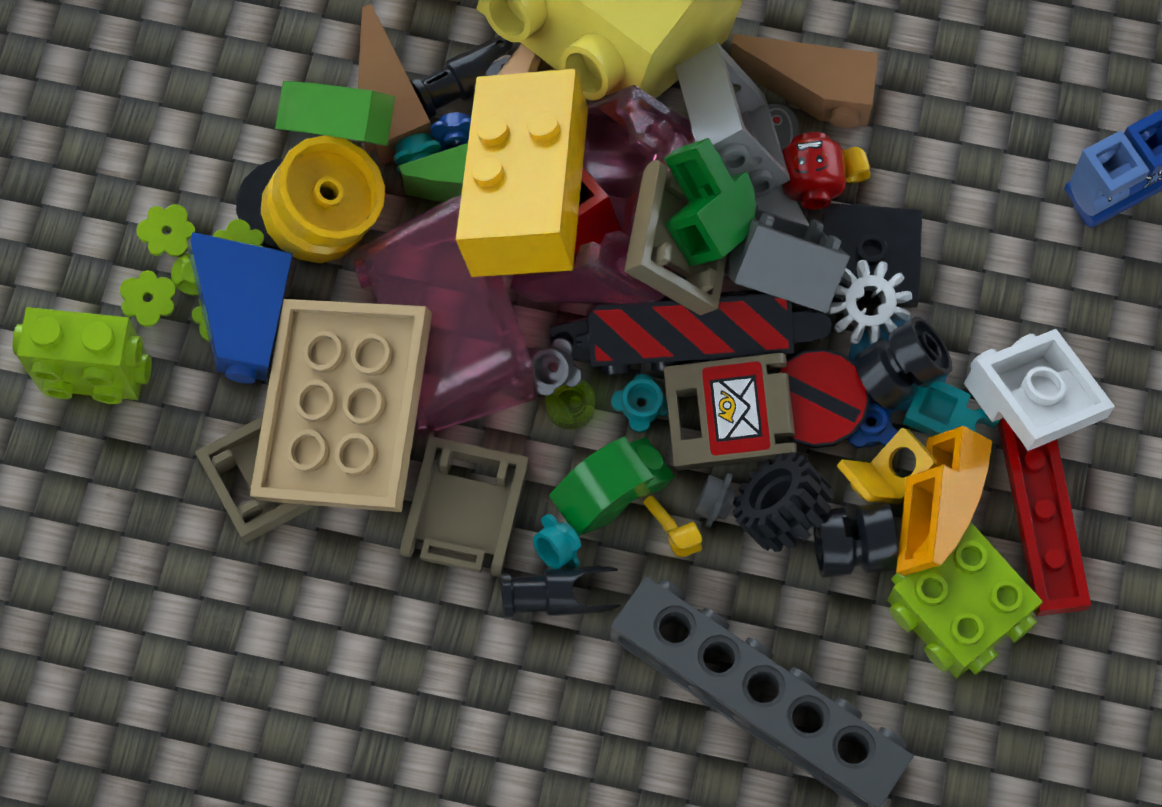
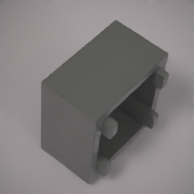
M756 201L754 220L751 219L749 233L741 243L727 254L724 272L736 284L827 313L850 258L840 248L841 240L832 235L828 237L822 232L823 224L820 221L812 219L810 225L807 226L757 209L758 202Z

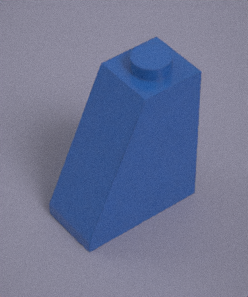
M192 232L190 261L216 371L224 372L226 378L238 383L252 384L255 383L256 379L266 381L293 253Z

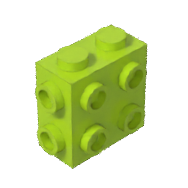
M26 307L23 324H17L14 329L12 341L14 354L17 355L25 371L28 372L38 389L42 390V393L49 397L70 399L73 394L90 395L94 400L102 403L120 404L123 399L139 400L141 384H148L150 380L152 358L150 354L146 353L142 337L137 335L129 317Z
M972 523L968 526L958 545L942 565L905 576L896 573L891 578L895 586L887 599L892 605L889 611L899 626L907 632L914 630L927 645L924 647V651L929 660L940 671L946 672L949 670L956 679L968 669L974 675L985 669L999 656L994 647L1007 636L1015 643L1038 623L1033 615L1043 603Z

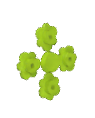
M178 204L170 205L165 210L160 206L151 207L148 211V219L142 220L136 229L138 238L142 242L148 243V250L152 255L160 256L166 252L169 256L179 257L171 269L172 280L167 277L157 278L154 272L146 270L139 275V278H127L120 285V294L124 299L121 305L123 314L128 317L135 316L137 322L144 327L155 326L161 316H169L173 313L174 303L171 299L176 293L175 287L185 295L199 296L190 261V253L185 254L188 249L187 240L191 239L192 232L195 233V226L187 221L188 214L186 209ZM242 219L232 220L228 223L226 230H217L213 234V237L263 247L261 245L264 243L262 231L258 229L251 230L249 224ZM164 231H170V232H171V233L168 234V235L163 234ZM145 298H152L150 302L144 301ZM199 299L200 306L193 309L192 320L200 325L199 332L201 337L205 341L210 342Z

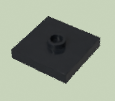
M835 203L822 208V232L828 237L832 235L841 240L840 248L850 256L846 268L858 279L857 263L860 260L867 261L870 275H874L875 268L881 261L886 262L888 267L883 277L885 280L889 281L897 273H902L904 276V280L894 288L895 293L910 291L912 293L910 301L898 303L896 306L917 308L920 288L922 210ZM840 280L839 285L847 288L846 285ZM865 290L864 296L856 302L860 304L881 305L880 298L877 295L871 298L873 292ZM836 297L832 299L833 302H842L841 299Z

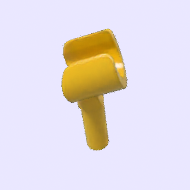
M851 147L844 150L846 181L848 183H859L869 179L871 173L866 153L859 147Z
M653 495L644 500L643 504L667 533L670 547L675 556L686 557L702 550V537L695 522L692 521L678 527L674 518L667 513Z

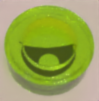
M583 379L574 387L564 385L556 388L553 394L545 396L547 416L553 424L567 430L581 428L592 419L595 413L596 398L594 390Z

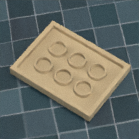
M283 299L250 497L256 498L257 501L402 512L433 312L426 306Z

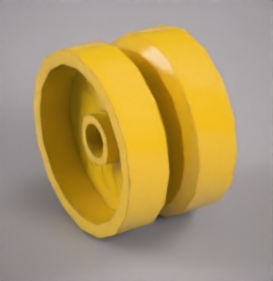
M327 135L308 138L289 150L280 166L270 178L262 193L261 216L267 233L281 250L293 253L292 256L303 261L324 263L338 260L354 249L362 240L364 234L375 224L384 207L385 184L377 164L359 146L347 139Z

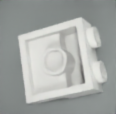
M1057 329L1039 336L1028 334L1016 341L1011 347L998 352L995 349H990L981 353L970 364L971 371L964 382L991 422L1004 418L1028 451L1108 418L1115 407Z

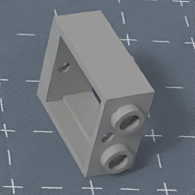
M718 42L675 66L696 142L709 138L715 150L720 154L731 176L747 172L753 185L755 199L768 194L771 190L791 180L765 94Z

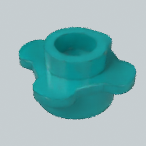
M427 133L410 135L396 144L394 148L396 153L394 161L396 164L401 165L438 153V150L441 149L440 142L432 140L431 136ZM399 166L396 168L398 175H400Z
M639 374L635 376L634 380L626 385L624 391L618 390L612 395L611 405L613 409L623 412L629 420V427L635 432L642 433L647 431L651 421L658 416L668 415L667 396L663 395L661 388L650 375ZM639 399H643L646 401V405L644 407H639L637 405V401Z
M546 514L541 518L544 529L533 537L536 553L546 565L553 569H559L564 565L567 568L579 567L580 562L577 558V550L581 548V541L578 533L570 524L566 522L558 523L553 515Z

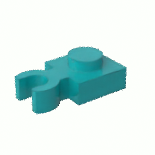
M938 380L927 388L918 386L917 393L912 399L902 424L932 437L961 426L977 432L975 429L976 424H985L995 429L1000 419L991 422L982 408L975 411L966 408L971 394Z

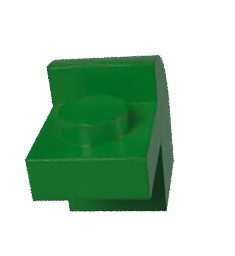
M706 138L676 148L664 158L689 201L687 205L664 224L690 267L725 257L746 238L749 233L751 219L754 220L756 211L755 193L748 173L744 172L731 176L720 154L715 150L710 139Z
M624 436L600 448L578 464L549 494V497L567 523L581 536L611 524L633 500L664 489L675 476L647 437L629 443Z

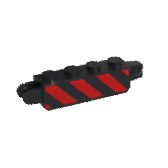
M757 290L721 292L718 309L701 316L666 295L595 300L586 310L587 317L550 325L549 337L550 346L558 338L569 340L573 345L571 353L573 359L589 360L591 367H601L602 374H621L631 372V364L651 363V370L664 371L666 366L681 365V361L687 360L707 362L731 359L732 357L773 353L792 354L794 353V343L812 342L814 339L819 341L821 338L825 339V336H829V332L832 331L831 326L833 324L831 323L832 319L828 318L827 313L824 314V312L812 308L808 309L807 307H792V302Z

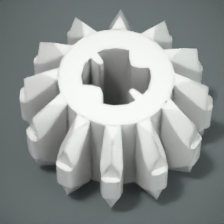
M860 260L857 263L858 279L850 270L845 268L841 281L847 288L838 285L834 297L841 299L842 302L830 304L827 312L828 315L839 313L844 315V318L833 327L837 333L844 331L849 324L855 327L850 336V342L853 344L860 342L864 330L868 331L871 344L881 339L879 326L889 336L894 329L898 328L891 318L904 322L910 319L911 313L896 305L910 301L912 293L910 291L895 293L894 288L904 280V276L902 273H897L889 281L885 280L883 277L888 267L886 262L881 261L875 268L874 275H870L867 261ZM864 290L873 292L871 298H874L876 295L880 298L881 305L873 311V316L865 315L866 308L860 311L857 307L856 302L864 296Z

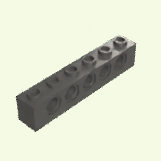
M648 576L644 578L610 626V639L856 807L882 806L914 757L913 754L905 750L908 745L899 735L884 727L877 731L861 720L862 713L854 705L840 697H836L832 701L816 690L818 684L808 674L795 667H791L788 671L771 660L774 656L773 653L762 643L752 638H747L744 642L728 631L730 625L720 615L707 608L700 612L684 601L686 595L674 584L664 579H660L657 583ZM677 622L687 629L689 636L682 642L671 643L661 636L659 630L667 623ZM719 651L725 653L730 658L732 667L726 672L716 673L706 667L703 658L710 652ZM755 681H765L774 688L776 698L768 703L757 702L749 695L747 687ZM802 710L810 711L818 717L820 729L814 733H803L795 727L792 715ZM846 740L857 742L864 750L865 760L858 764L845 762L838 753V744Z

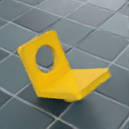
M901 428L870 463L842 459L837 464V467L850 481L852 489L865 501L901 505L905 497L907 477H899L894 472L892 460L895 453L901 448H909L914 453L916 467L909 476L934 468L937 461L909 429Z

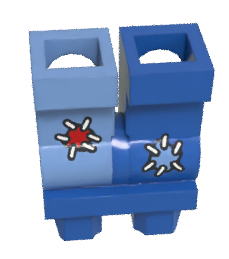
M1162 109L1128 126L1124 133L1120 130L1082 151L1071 181L1066 183L1064 190L1072 200L1073 208L1085 225L1093 228L1162 191Z

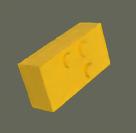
M576 68L476 78L456 233V242L471 277L573 271L588 106Z

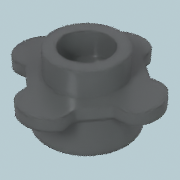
M565 338L556 339L552 346L544 349L539 347L531 348L526 354V363L530 366V375L536 383V390L542 395H551L555 392L556 388L564 385L574 387L582 380L583 372L581 368L575 365L571 355L573 345ZM552 362L557 363V371L551 370L550 364Z
M727 473L724 480L709 475L706 479L694 513L707 518L706 527L710 528L717 517L726 519L736 495L735 490L728 488L732 474Z

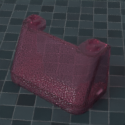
M632 85L587 103L588 117L583 159L584 169L609 196L622 232L618 230L605 234L600 244L593 241L580 245L578 256L574 255L573 271L513 274L510 289L529 300L557 303L643 305L659 301L665 296L624 272L642 176L646 166L652 161L659 160L667 165L664 160L667 155L676 148L696 141L690 121L636 85ZM665 265L662 266L673 273V270Z
M461 195L444 201L359 247L361 258L352 260L361 289L371 286L378 304L426 306L433 312L416 417V425L420 436L535 400L534 373L531 359L502 275L471 277L456 242Z

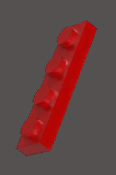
M1002 418L998 423L1029 584L1030 588L1043 601L1035 612L1036 617L1088 610L1091 606V600L1058 440H1053L1028 451L1007 421Z

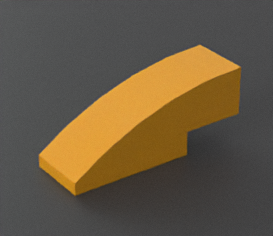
M965 426L927 438L926 449L936 459L937 464L932 469L909 476L906 479L896 573L905 576L940 566L956 548L968 528L980 501L989 468L992 440Z

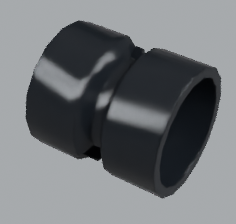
M914 316L894 329L889 334V341L879 339L855 356V367L862 384L871 397L885 409L892 410L917 393V385L927 388L952 371V361L944 342L933 327L921 317Z
M888 503L861 505L851 515L844 508L830 509L828 514H820L819 517L823 523L818 529L813 526L816 560L822 578L851 575L855 566H861L866 573L896 569V531L892 511Z

